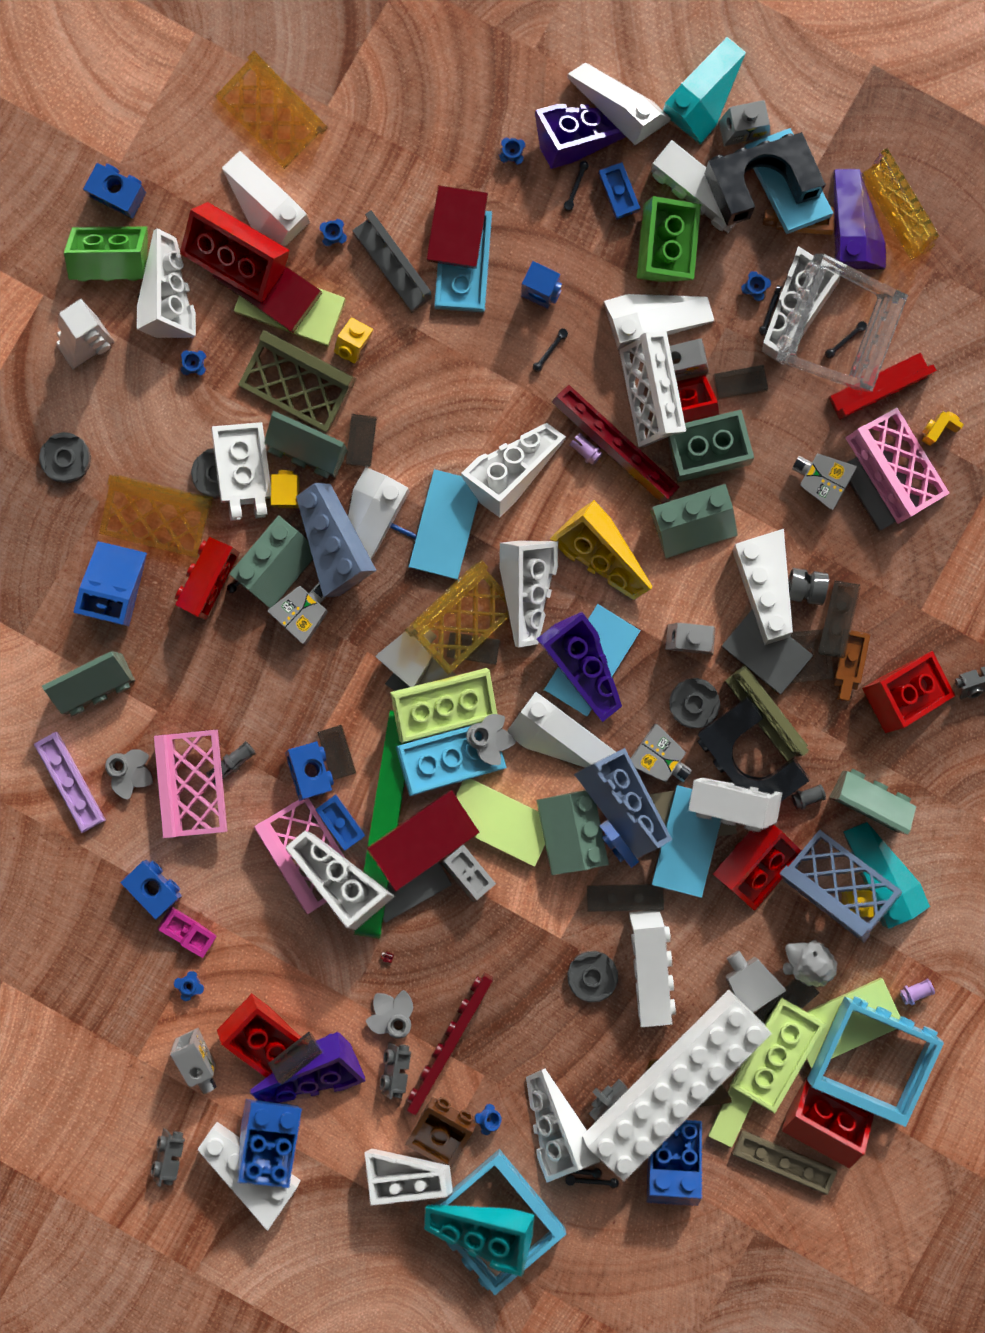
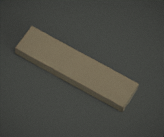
M742 1129L732 1150V1155L826 1195H828L837 1170Z

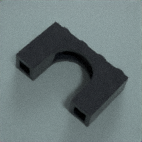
M802 132L794 135L789 133L772 142L763 141L749 149L740 148L733 154L726 156H715L708 162L704 173L726 226L749 220L753 214L755 205L744 181V174L753 168L768 167L779 172L785 178L796 204L819 198L826 185Z
M747 696L698 733L700 739L697 742L706 753L708 751L712 753L715 757L713 763L721 773L725 771L730 777L728 783H733L734 786L746 789L755 787L758 788L759 792L771 795L774 794V791L782 792L781 801H783L810 781V777L795 758H792L773 773L763 777H754L744 773L734 761L733 745L744 732L763 719V715Z

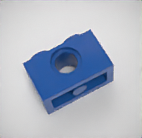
M96 163L83 190L88 197L133 219L146 195V191L141 185L142 182L134 176L128 175V177L119 174L120 171L110 164L103 166ZM114 185H121L119 192L111 193V188Z
M532 261L522 282L521 297L548 309L551 302L556 304L561 294V274Z
M317 741L289 749L285 752L299 801L332 791L331 786L334 785L333 777L330 771H326L324 765L326 754L322 746L319 747ZM307 764L315 766L317 770L315 777L306 775L305 766Z
M144 860L120 883L155 919H158L182 897L179 893L181 889L172 879L167 880L161 874L163 870L155 861L149 862ZM150 881H155L159 885L157 894L149 892L148 883Z

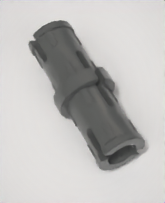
M247 741L230 755L226 754L221 761L222 779L233 771L236 773L245 761L256 754ZM214 767L206 773L209 778L215 772Z

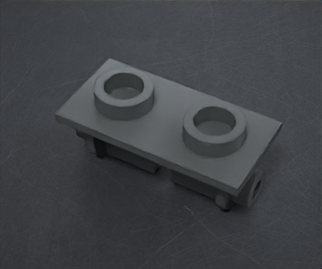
M985 666L980 669L983 677H979L975 669L960 674L959 678L955 679L957 688L962 687L960 699L967 697L973 699L985 692Z
M388 1042V1048L384 1052L383 1061L385 1069L384 1075L380 1078L381 1093L389 1099H392V1096L402 1098L403 1093H406L408 1074L399 1073L400 1069L409 1070L411 1051H409L410 1046L401 1044L398 1047Z
M163 1128L162 1136H159L157 1139L156 1151L158 1155L157 1160L153 1161L151 1166V1177H153L158 1186H161L162 1180L163 1184L173 1185V1181L177 1180L180 1161L171 1160L172 1156L181 1157L185 1142V1138H183L184 1133L174 1131L173 1135H171L166 1128Z

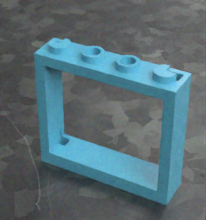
M844 996L807 1081L817 1090L906 1127L944 1042L937 1036L938 1032L924 1026L923 1029L914 1026L915 1022L906 1017L894 1018L887 1009L880 1006L873 1009L868 1006L867 1001L854 996L852 1000ZM853 1010L926 1041L897 1106L888 1104L823 1076Z
M498 1149L458 1183L450 1195L442 1197L434 1205L448 1206L492 1167L496 1166L549 1229L547 1234L530 1247L525 1270L566 1235V1229L503 1152ZM447 1243L451 1250H458L463 1256L461 1260L469 1271L474 1270L478 1274V1281L481 1286L485 1287L487 1291L490 1289L494 1295L517 1277L505 1272L495 1276L479 1256L476 1255L474 1258L467 1254L469 1250L458 1244L451 1245Z

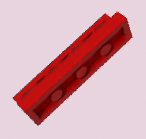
M920 352L831 395L829 400L839 420L930 377L937 370L934 364L927 366Z

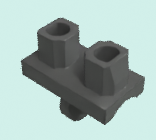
M620 1079L612 1087L607 1085L603 1091L595 1088L592 1092L597 1098L591 1104L594 1108L589 1115L596 1122L629 1088Z

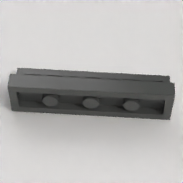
M372 210L365 214L366 221L352 230L353 234L412 313L432 299L431 291Z

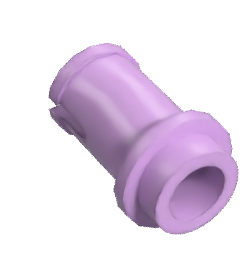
M579 433L575 438L582 446L572 440L570 446L586 459V463L590 462L594 465L602 456L600 447L596 448Z
M929 979L910 987L903 986V990H900V995L905 1005H914L915 1001L935 994L934 987Z

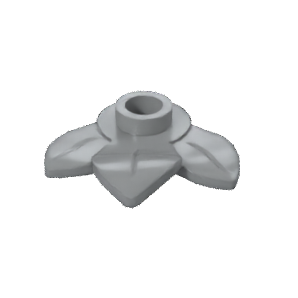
M499 714L486 716L481 723L470 726L466 733L469 745L476 748L479 758L490 765H500L501 756L499 751L506 750L516 743L511 734L502 729L505 716ZM477 731L482 734V739L480 741H477L475 739V733Z
M134 749L126 754H113L107 759L105 764L106 772L112 777V789L120 797L128 800L132 795L134 787H146L153 784L152 774L144 766L149 759V755L146 752ZM117 761L123 764V768L120 771L115 769Z
M402 990L394 999L387 994L376 993L373 1001L376 1014L366 1020L367 1025L377 1034L388 1033L394 1038L405 1037L411 1029L409 1017L413 1011V1002L410 995L405 990ZM397 1020L402 1021L403 1028L396 1029L394 1022Z

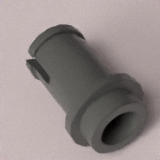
M821 784L801 792L797 790L795 794L791 795L795 808H801L802 810L807 805L826 800V794Z

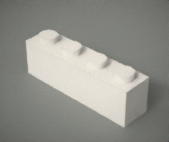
M671 140L652 164L651 172L653 177L659 183L669 185L672 188V192L682 200L685 198L691 203L701 204L700 215L705 214L711 219V223L715 228L729 233L735 224L726 226L705 177L706 167Z

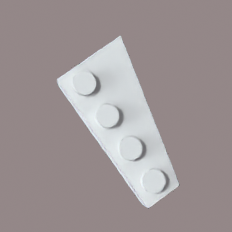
M798 246L763 342V353L781 364L786 362L838 285L841 276L840 271Z
M784 529L737 543L732 550L764 645L789 638L793 633Z
M304 831L285 847L347 928L356 930L395 897L310 832Z
M659 910L629 912V919L634 934H631V941L636 958L633 960L637 980L636 995L641 1027L671 1025V1015H676L674 999H670V991H674L673 976L668 975V967L672 966L671 951L666 949V942L671 941L669 926L665 927Z
M216 1122L197 1149L268 1231L297 1189L300 1179L291 1174L289 1188L237 1182L240 1137Z

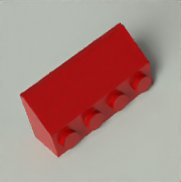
M206 202L190 210L179 254L262 302L284 272L290 250L211 203Z

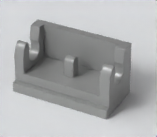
M464 845L457 848L441 862V865L472 902L477 901L496 884Z

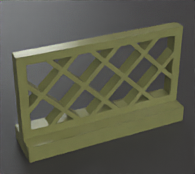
M263 330L259 337L260 342L238 385L328 432L356 378ZM266 348L272 351L275 362L262 366L260 355L263 349ZM278 355L285 359L279 361ZM291 361L295 364L297 374L284 378L280 364ZM277 365L281 379L268 383L264 369ZM300 367L306 369L307 371L301 372ZM260 371L264 385L253 387L247 384L251 373ZM310 373L317 375L320 386L306 389L303 375ZM299 377L303 391L290 395L286 381ZM322 378L327 380L329 383L323 384ZM282 383L286 397L273 398L269 386ZM336 385L342 388L338 399L328 401L325 387ZM265 388L267 394L260 391V389ZM321 389L325 403L312 407L308 393ZM304 394L308 408L298 411L294 409L291 398ZM288 400L289 406L281 401ZM335 403L333 409L331 410L330 405ZM324 406L327 407L329 417L325 425L316 420L313 410ZM310 412L311 417L303 413Z
M746 665L724 681L739 701H742L747 696L751 699L763 715V719L757 724L786 761H789L794 756H804L809 752L807 749L808 745Z

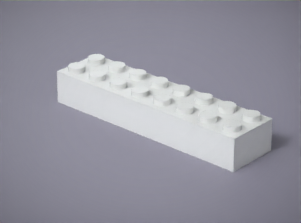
M728 990L583 1134L587 1147L617 1176L625 1181L772 1033L756 1015Z

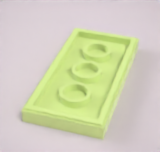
M320 289L323 294L293 334L329 346L346 298ZM239 296L234 309L235 313L290 332Z
M488 668L390 692L399 741L401 743L481 723L486 716L497 714L490 670Z
M473 779L464 780L456 797L480 832L474 837L535 867L545 846L539 812Z
M878 978L806 1011L826 1023L825 1028L807 1057V1062L811 1068L815 1063L844 996L852 1000L854 996L867 1001L869 1007L876 1009L877 1006H880L890 1011L892 1017L900 1019V1015L883 978ZM853 1010L831 1059L885 1035L896 1028Z
M782 997L779 998L764 1024L772 1034L741 1064L729 1085L732 1089L773 1113H776L826 1026V1023Z

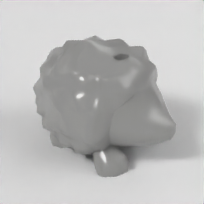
M812 940L809 943H791L786 945L785 950L790 963L783 964L785 975L794 974L796 980H800L807 986L813 985L816 988L825 986L833 980L837 973V962L834 960V955L822 943Z

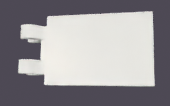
M262 422L212 426L211 433L221 503L229 502L230 521L241 520V505L254 504L255 518H265L267 515L265 499L271 498V482Z

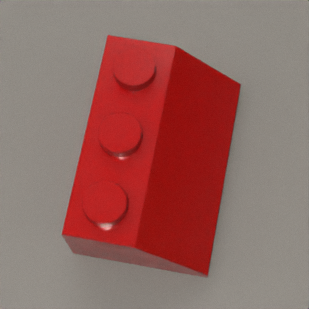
M211 537L201 543L197 552L200 556L196 564L192 563L186 574L188 580L185 586H180L175 595L177 600L176 606L207 620L240 554L235 548Z
M774 824L761 829V831L750 830L742 841L735 846L730 855L718 866L713 875L755 911L782 880L780 872L785 866L789 867L801 850Z
M806 1077L787 1111L782 1132L850 1169L865 1154L874 1114L813 1088L807 1081L808 1077Z

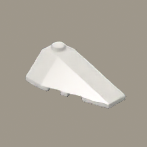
M587 63L582 64L567 75V78L634 145L670 122L671 118L652 100Z
M545 423L521 435L519 440L509 445L505 443L499 446V450L489 455L485 453L477 457L461 473V476L478 501L500 518L519 499L566 440V436L548 423Z
M365 467L353 489L348 518L372 560L410 491L408 487L392 478Z
M511 541L500 543V572L515 647L537 645L539 643L536 639L541 635L545 619L543 610L546 598H550L552 592L549 589L552 575H556L558 569V542Z
M537 692L534 693L507 730L514 740L526 749L585 768L616 753V751Z
M546 1069L527 1076L526 1082L530 1108L535 1111L536 1118L533 1130L534 1134H538L540 1148L536 1149L537 1158L546 1182L548 1183L600 1162V1159L587 1147L583 1138V1134L587 1130Z

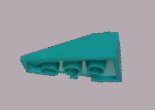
M728 37L681 83L665 102L663 111L671 118L670 120L700 145L717 126L746 54L743 49Z
M868 822L843 831L852 854L902 891L901 896L880 920L882 926L890 929L915 918L930 907L921 883ZM860 872L865 885L871 884L870 875L867 872ZM874 879V884L880 883L876 879ZM886 887L875 888L877 901L888 900L893 894Z
M426 1206L424 1230L451 1245L458 1244L469 1250L467 1254L474 1258L476 1255L490 1262L489 1266L497 1271L522 1277L533 1237L534 1214L510 1208Z

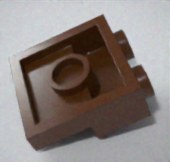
M432 1096L405 1145L436 1163L450 1165L451 1169L473 1134L476 1122L473 1120L474 1118L470 1112L466 1110L459 1112L451 1107V1103L447 1099L442 1097L436 1099Z

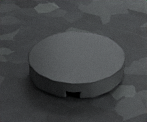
M62 432L52 435L40 449L39 460L42 470L48 477L60 483H71L78 481L86 474L90 467L91 454L84 440L72 433Z
M214 448L207 449L193 462L191 469L192 482L198 491L206 497L220 499Z
M692 678L682 681L673 689L669 699V707L674 719L682 726L691 729L702 728L710 724L718 715L720 700L715 687L708 681Z
M585 951L577 955L570 963L567 972L568 984L572 992L587 1002H600L608 998L618 983V970L613 960L599 951Z

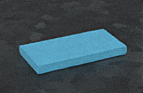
M789 128L746 144L744 148L755 147L763 141L772 142L786 134H793V132ZM768 167L753 168L786 234L832 217L833 211L823 191L819 198L796 204L785 178L779 172Z
M492 211L485 212L477 269L438 263L435 309L485 312Z
M434 469L409 568L458 580L478 504V499L462 476Z
M597 604L588 620L599 634L600 643L606 655L611 676H613L641 630ZM557 668L544 690L583 715L588 716L592 709L561 670Z
M470 726L396 746L409 796L505 769L507 767L503 753L499 751L501 756L500 765H490L483 762L479 758L477 749L471 747L467 742L466 733ZM477 731L475 733V739L477 741H480L482 739V734Z
M676 785L666 824L672 840L660 848L651 884L702 898L721 818L712 816L711 819L697 817L696 812L688 811L692 789Z

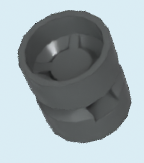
M792 568L788 578L790 601L802 602L806 599L808 604L823 606L828 590V573L814 571L808 574L805 569Z

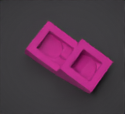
M172 906L157 927L160 932L180 942L181 946L202 958L217 937L210 930Z

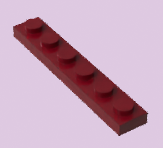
M570 385L553 399L552 403L561 412L571 419L662 504L680 488L675 481Z
M484 972L481 978L479 976L475 978L470 987V990L473 991L469 1000L463 999L457 1010L460 1013L456 1023L451 1021L444 1033L448 1036L443 1045L438 1043L431 1056L435 1058L430 1067L426 1065L418 1078L422 1081L418 1089L412 1088L406 1099V1102L409 1103L407 1111L413 1115H417L493 982L492 976Z

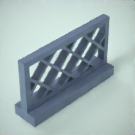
M821 830L814 835L789 867L785 866L780 872L784 882L863 943L870 936L872 929L902 894L899 888ZM820 839H823L829 844L830 853L815 855L814 846ZM833 848H835L839 852L833 853ZM845 856L850 860V869L835 870L834 857ZM831 858L832 871L817 872L816 860ZM813 860L814 873L803 874L796 869L802 861ZM853 863L859 866V868H854ZM867 872L871 877V884L856 886L854 873ZM851 873L853 886L838 888L836 875ZM833 875L834 888L822 889L819 886L818 877ZM815 877V882H813L809 878ZM874 879H876L880 883L874 884ZM886 887L893 892L888 900H876L875 888ZM872 889L874 902L858 903L857 890ZM853 891L855 904L843 905L839 902L838 892ZM829 893H835V898ZM874 907L875 916L869 923L860 918L859 908ZM850 909H856V914Z

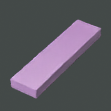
M54 732L34 743L37 752L81 833L106 821L59 733Z

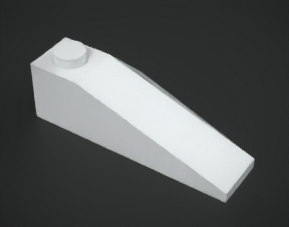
M241 151L222 167L251 228L285 247L310 223L307 213Z
M159 229L153 231L137 304V330L156 338H193L196 336V313L194 305H189L186 292L190 290L188 283L183 281L181 273L183 262L181 254H179L177 239Z
M626 294L604 301L618 350L640 339V335L645 332L666 331L667 335H671L715 321L708 297Z

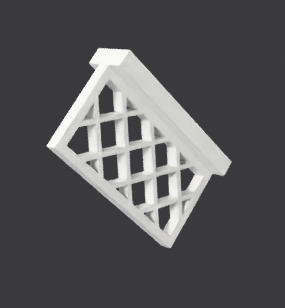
M645 332L640 335V339L619 349L638 447H645L671 435L686 432L667 332ZM629 352H632L634 354L632 363L630 360ZM640 361L644 364L642 372L638 370ZM636 377L639 379L637 388L635 385ZM645 386L649 389L647 397L643 395ZM640 402L644 404L642 413L640 411ZM650 411L653 413L652 421L648 419ZM645 426L649 429L647 438L644 431Z

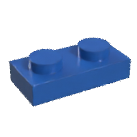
M623 162L600 170L598 174L616 220L639 212L640 206Z
M337 794L315 809L344 851L366 836Z
M608 820L602 823L600 827L605 833L602 838L609 848L613 849L612 852L620 862L626 860L631 868L639 863Z

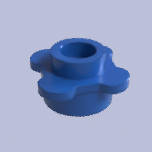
M504 138L501 141L502 153L499 155L500 160L504 163L512 161L516 164H521L524 161L522 153L526 146L525 142L522 139Z
M336 219L335 221L321 223L320 231L323 232V244L330 247L334 243L339 242L343 244L346 242L347 236L343 232L344 222L342 220Z
M752 271L748 274L749 279L746 284L742 285L741 290L743 294H750L756 301H761L764 298L765 290L770 288L771 281L756 271Z
M185 350L182 352L183 366L181 367V372L184 375L197 373V375L201 376L206 372L204 367L206 354L203 351ZM192 361H195L196 364H195V365H191V362H192Z
M189 971L187 976L177 978L174 981V987L179 989L183 1001H189L192 996L200 995L204 991V986L200 983L197 973L194 971ZM187 984H191L190 989L187 988Z
M487 1104L481 1113L475 1115V1122L479 1123L483 1135H489L491 1131H495L500 1127L501 1115L495 1110L494 1105Z

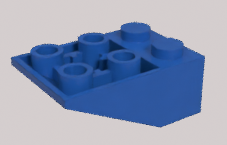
M98 541L81 582L73 613L129 626L147 553Z
M245 1099L241 1123L237 1182L289 1188L302 1108L291 1104Z
M685 1120L648 1157L647 1203L699 1205L702 1199V1121Z

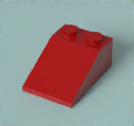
M933 651L879 677L862 688L885 733L905 728L956 696Z
M252 993L217 1029L221 1045L266 1078L309 1046L271 1007Z

